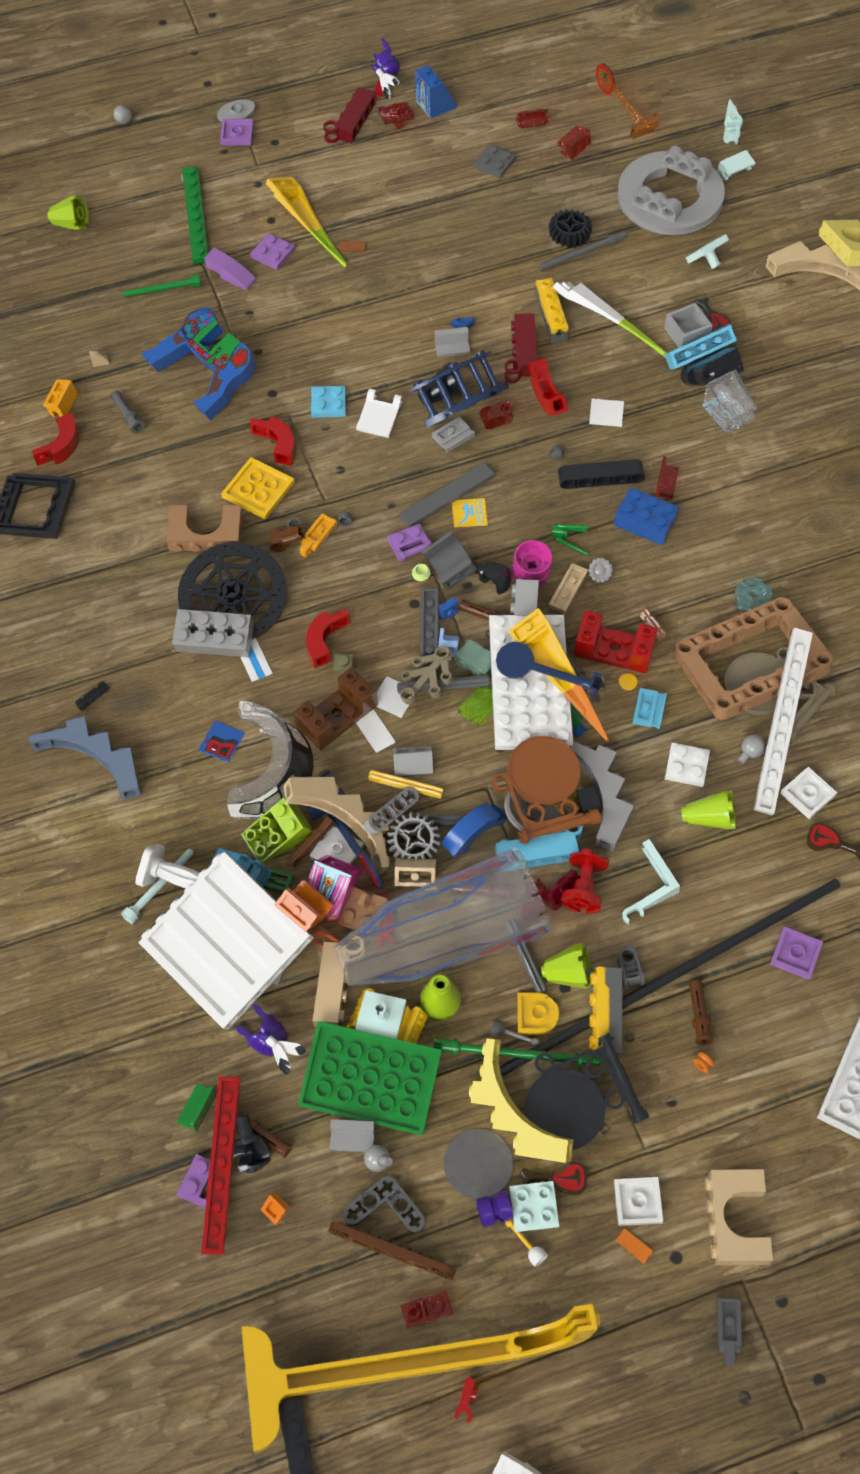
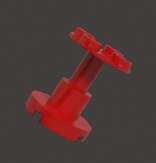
M583 849L582 852L570 854L569 862L576 868L581 869L580 879L575 880L573 889L562 892L561 904L574 912L580 913L582 909L586 910L585 914H592L600 911L602 902L601 898L593 893L595 884L591 881L593 872H601L608 869L609 859L595 855L594 851L590 849Z

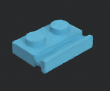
M640 688L632 724L646 727L653 726L660 729L667 693L661 694L658 691Z

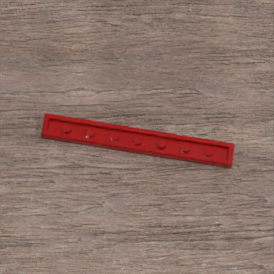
M219 1076L201 1248L202 1255H224L237 1125L235 1118L238 1115L241 1083L240 1077Z

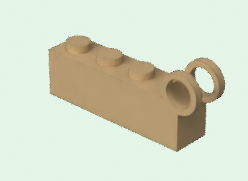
M358 935L346 937L343 943L324 942L313 1014L314 1027L317 1026L318 1021L338 1026L344 1022L345 1010H342V1003L347 1001V990L344 989L345 983H349L350 971H347V966L352 961L360 960L365 953L364 942ZM352 945H358L360 947L356 951H350L348 949Z

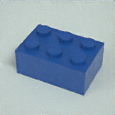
M630 487L615 514L614 526L663 545L677 520L680 507Z

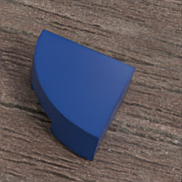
M458 317L451 321V325L455 328L468 327L469 329L474 324V319L470 317L461 319Z

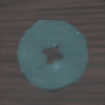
M744 579L742 583L736 586L734 592L737 607L741 611H749L770 602L772 598L771 588L763 584L764 581L761 579ZM753 592L754 595L758 597L753 598L749 595Z

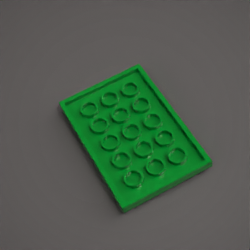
M318 1021L297 1106L359 1121H371L376 1125L423 1136L442 1050Z

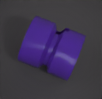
M506 1190L494 1193L493 1198H490L488 1195L476 1198L477 1209L483 1228L495 1225L496 1220H499L501 1223L513 1220V1212Z

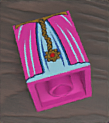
M325 855L314 861L308 883L334 905L325 919L335 921L340 918L353 887H356L363 869L330 855Z

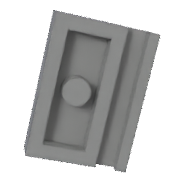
M460 416L432 433V438L446 450V453L475 437V432L470 429Z

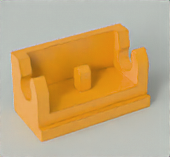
M57 379L43 406L47 408L53 417L56 414L55 412L58 413L59 417L68 414L79 393L72 381Z

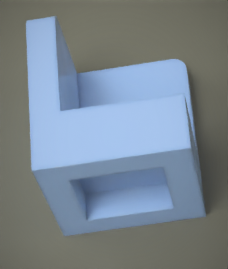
M440 628L439 647L446 646L450 648L453 657H455V654L458 652L459 637L444 635V628Z

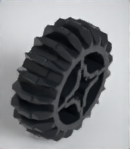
M565 209L564 212L560 210L559 213H555L551 217L548 229L552 241H555L556 244H561V247L566 245L568 248L569 246L575 248L576 245L581 246L582 243H586L589 240L592 224L589 216H585L584 212L580 213L579 210L573 211L572 209L568 211Z

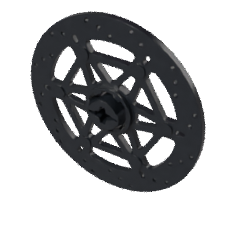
M224 543L205 550L188 565L179 583L178 604L182 610H195L192 596L196 595L200 596L207 612H215L219 604H221L224 608L219 611L220 613H225L231 609L234 614H239L236 608L242 606L243 613L252 617L264 601H270V606L265 614L254 623L253 640L267 632L282 614L287 599L286 579L278 562L263 549L247 543ZM239 556L249 558L252 561L248 565L225 563L224 558ZM213 563L215 568L201 585L194 584L203 569ZM261 567L268 572L272 580V590H265L257 573ZM229 568L244 570L234 577ZM221 570H225L229 578L223 580ZM250 572L245 582L241 580L244 575ZM215 574H218L219 584L207 585ZM253 577H256L260 589L249 587ZM217 589L216 594L205 592V590ZM249 592L260 594V596L248 597ZM205 597L217 599L212 609H209ZM258 601L250 612H247L246 602Z

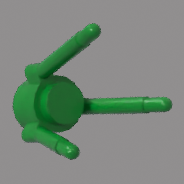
M554 524L552 537L556 538L555 542L562 543L587 556L589 555V552L563 540V538H567L569 531L587 532L588 525Z

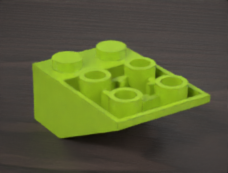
M283 797L241 833V836L255 858L264 864L300 844L312 832V826L297 804H287L286 798Z

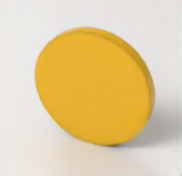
M625 673L620 676L619 685L622 689L633 690L637 686L638 681L633 674Z

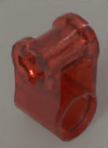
M504 401L482 408L479 415L485 428L490 430L511 423L513 421V414L511 413L513 405L510 402Z

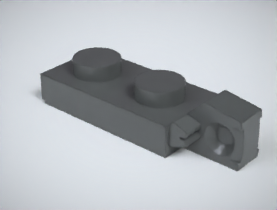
M717 1297L718 1352H724V1366L735 1365V1353L740 1354V1348L742 1347L741 1300L739 1298Z

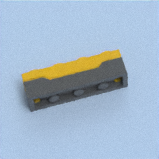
M553 279L536 280L535 296L550 342L567 341L568 324L557 291L553 288Z
M596 967L590 973V984L593 985V993L590 994V1006H593V1014H590L589 1024L590 1027H593V1036H590L589 1047L592 1051L602 1047L598 1045V1038L610 1033L611 1037H614L611 1043L618 1055L622 1053V968Z

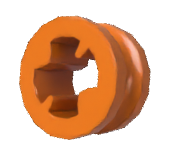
M699 1052L697 1054L698 1058H694L692 1062L700 1071L708 1073L709 1067H713L714 1062L706 1054Z

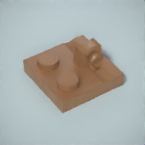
M353 887L337 924L361 934V931L389 906L390 900ZM384 915L373 924L376 925V929H372V926H370L365 932L368 933L379 929ZM377 932L368 934L366 936L375 938Z

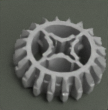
M412 812L409 813L408 819H406L404 814L401 815L402 822L399 819H395V823L398 826L391 825L390 829L394 832H388L387 834L388 837L393 838L387 840V844L393 845L389 850L390 852L396 851L393 855L396 859L401 855V860L404 858L408 860L415 859L416 861L418 859L425 860L426 856L429 859H433L430 852H438L433 846H440V842L435 839L441 838L439 833H435L439 830L438 826L432 827L434 820H430L427 823L428 816L425 815L423 819H420V813H417L416 818H413ZM408 825H418L412 831L403 830ZM423 828L430 834V843L425 842L421 838ZM398 835H401L407 841L404 851L398 845ZM417 835L418 842L411 843L410 836ZM416 847L425 848L421 853L409 854Z

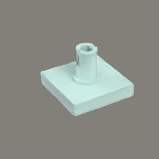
M725 234L687 256L688 264L702 256H706L711 269L720 265L721 263L714 250L729 240L727 235Z
M365 991L355 1030L397 1039L407 1003L406 999Z

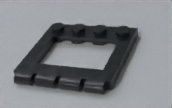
M13 473V476H7L0 495V534L57 539L75 484L74 478ZM23 485L56 488L55 493L52 495L51 506L47 510V518L43 526L10 524Z

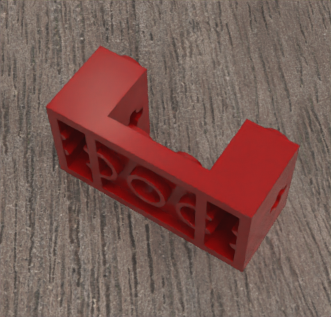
M585 610L575 643L574 656L647 674L658 627L640 623L637 635L602 627L603 614ZM617 645L620 649L614 651L610 646Z

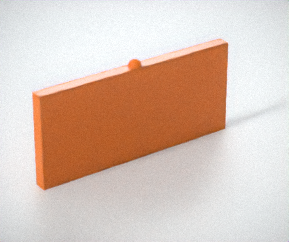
M625 1228L615 1240L642 1263H645L653 1252L652 1249Z

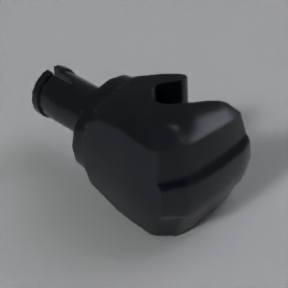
M472 560L477 568L473 573L479 575L481 582L487 583L491 580L493 584H496V591L499 595L507 592L511 583V572L507 566L497 562H486L482 565Z
M249 1114L235 1118L240 1138L235 1141L236 1146L233 1157L240 1156L238 1165L240 1172L255 1173L271 1161V1154L260 1134L253 1133Z

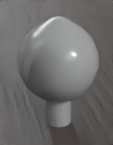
M119 105L114 109L113 115L116 122L122 125L130 122L132 118L130 109L124 105Z
M749 735L743 740L741 745L743 753L738 758V761L744 764L749 757L758 758L763 754L765 743L762 736Z
M373 1145L364 1154V1162L367 1168L374 1172L383 1171L393 1163L388 1149L382 1145Z

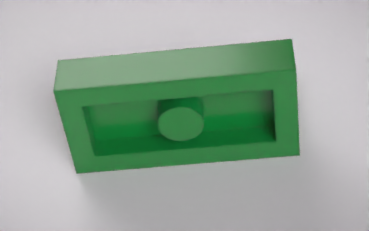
M198 1083L196 1084L177 1120L179 1125L197 1133L217 1095L214 1087L209 1086L206 1088Z

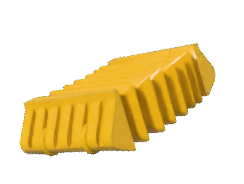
M363 989L357 1006L350 1016L347 1028H356L365 991L374 992L373 989ZM407 1005L397 1039L417 1044L428 1014L417 1006L410 1010Z

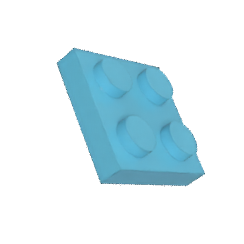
M345 386L311 387L312 418L346 417Z

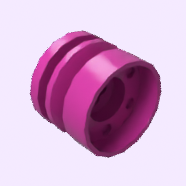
M529 540L520 544L514 553L512 569L514 580H539L538 587L544 585L550 576L552 565L550 548L544 543L535 540Z

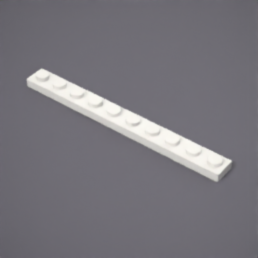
M794 628L791 633L753 808L754 811L773 815L775 812L813 635L812 632Z

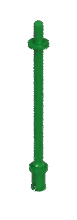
M434 1038L433 1048L441 1049L442 1052L452 1053V1055H456L459 1052L483 1054V1045L464 1044L457 1041V1038H453V1040ZM500 1047L499 1056L536 1059L538 1055L546 1053L557 1062H564L578 1055ZM586 1056L571 1063H576L577 1068L581 1069V1065L586 1064L590 1059H593L590 1065L596 1066L601 1065L602 1060L597 1057ZM542 1057L540 1059L550 1061V1059L547 1057Z

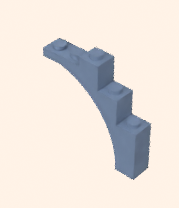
M75 717L67 720L66 728H56L53 731L39 732L29 736L34 752L52 747L68 748L83 752L98 760L113 775L122 800L141 796L131 748L122 747L113 751L108 732H98L90 736L89 726L85 717Z

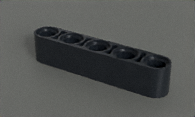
M639 459L565 465L558 469L559 483L563 489L640 483L645 479L643 463Z

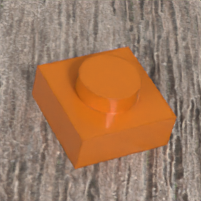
M274 1192L270 1194L261 1211L277 1225L282 1221L290 1206Z

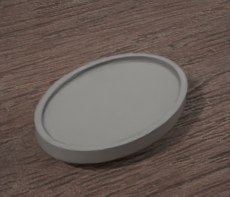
M246 99L229 102L219 109L218 119L221 122L222 119H247L254 113L255 104Z

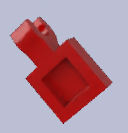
M466 1377L460 1403L455 1411V1420H458L461 1412L467 1413V1424H470L472 1420V1412L469 1409L470 1400L475 1402L478 1387L474 1386L475 1379Z

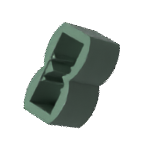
M468 639L455 654L456 664L461 669L471 671L473 676H490V651Z

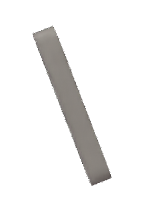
M413 787L405 788L364 822L366 832L371 835H377L419 800L417 790ZM410 795L411 798L406 801L404 798ZM394 802L400 804L401 810L395 807ZM382 812H387L389 814L390 819H386L383 816ZM378 820L379 824L374 827L372 824Z

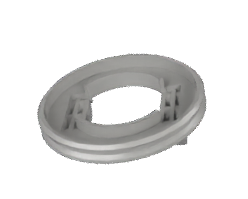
M672 146L668 151L650 153L634 160L625 168L618 184V202L624 214L636 225L648 231L664 235L688 234L706 227L719 215L725 195L722 178L712 167L709 159L705 157L699 158L689 151L683 153L682 149L678 146ZM667 168L698 180L696 189L699 193V198L693 205L682 209V204L678 199H669L662 192L655 193L645 185L653 179L666 176Z

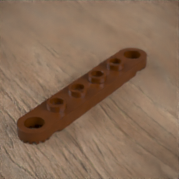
M331 1222L328 1231L333 1235H337V1237L349 1239L352 1243L424 1271L437 1274L438 1276L441 1275L443 1277L444 1275L445 1279H454L456 1270L446 1264L433 1260V1256L428 1253L420 1252V1254L412 1252V1248L401 1243H399V1246L391 1244V1240L384 1236L373 1237L369 1235L370 1232L366 1229L358 1227L355 1230L340 1223Z

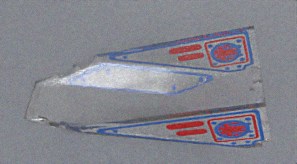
M517 847L383 903L377 912L371 917L368 916L361 926L354 932L351 931L334 946L348 986L416 981L536 940L554 931L549 915L544 914L540 916V913L546 911L541 896L532 897L533 894L539 892L533 876L526 879L524 877L531 874L526 860H524V855Z

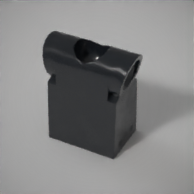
M720 348L695 361L694 364L687 365L680 374L682 382L686 385L710 386L715 382L722 381L744 371L738 348Z

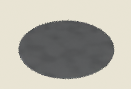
M470 1129L460 1133L450 1142L444 1156V1170L449 1183L459 1193L471 1198H480L487 1195L490 1197L494 1193L500 1192L510 1180L513 1171V1157L507 1143L496 1133L486 1129Z

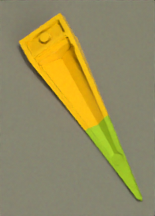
M293 177L267 178L266 184L274 192V197L346 268V261L323 230L301 185Z

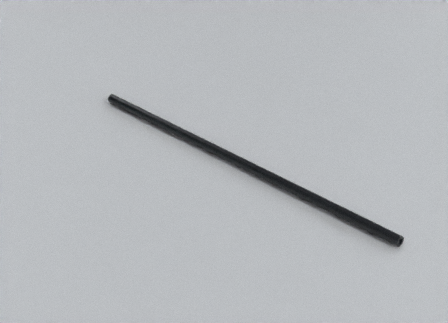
M837 879L831 880L622 997V1009L841 887ZM590 1016L529 1050L548 1052L589 1029ZM515 1057L499 1066L501 1076L507 1075L533 1059Z

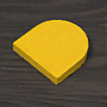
M517 992L518 1034L543 1035L552 1031L559 1020V1007L557 1003L544 993Z

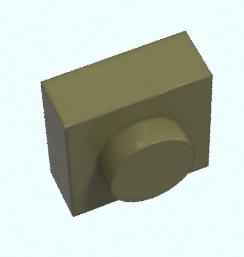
M334 654V674H343L353 667V654Z

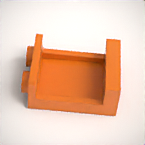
M302 880L293 891L287 888L274 905L305 932L323 921L334 907L327 898L305 880Z

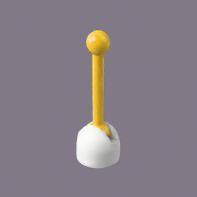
M514 1220L506 1221V1226L511 1227L515 1232ZM515 1232L529 1249L528 1257L533 1266L537 1267L548 1257L545 1250L540 1247H532L521 1232Z

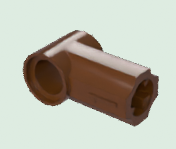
M296 525L285 530L281 528L272 529L270 531V549L275 552H282L286 549L287 545L305 539L303 527Z

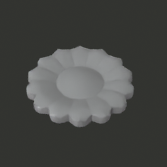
M597 558L589 565V576L597 583H604L612 576V564L609 563V560H605V558Z

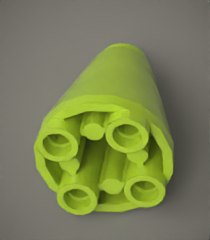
M722 791L682 806L683 822L727 830L736 829L733 791Z
M444 975L434 976L423 987L420 994L421 1008L428 1016L435 1019H449L459 1010L461 1004V993L458 987Z

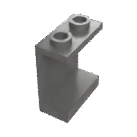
M452 531L442 535L439 540L428 545L422 551V554L428 559L439 576L438 579L447 590L477 570Z

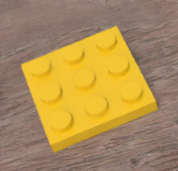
M250 457L223 490L221 496L223 499L235 505H241V508L266 520L294 485L295 480Z

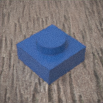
M455 597L439 606V616L443 621L457 614L459 602Z

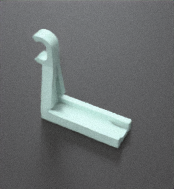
M650 839L642 843L644 846L642 850L665 886L623 911V921L627 925H629L630 921L627 918L628 914L638 911L640 916L644 917V910L678 894L680 890V885Z

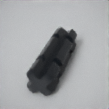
M104 681L100 682L97 688L94 687L83 695L84 698H79L75 701L77 708L84 710L87 704L90 705L101 696V693L104 694L109 690L108 685Z

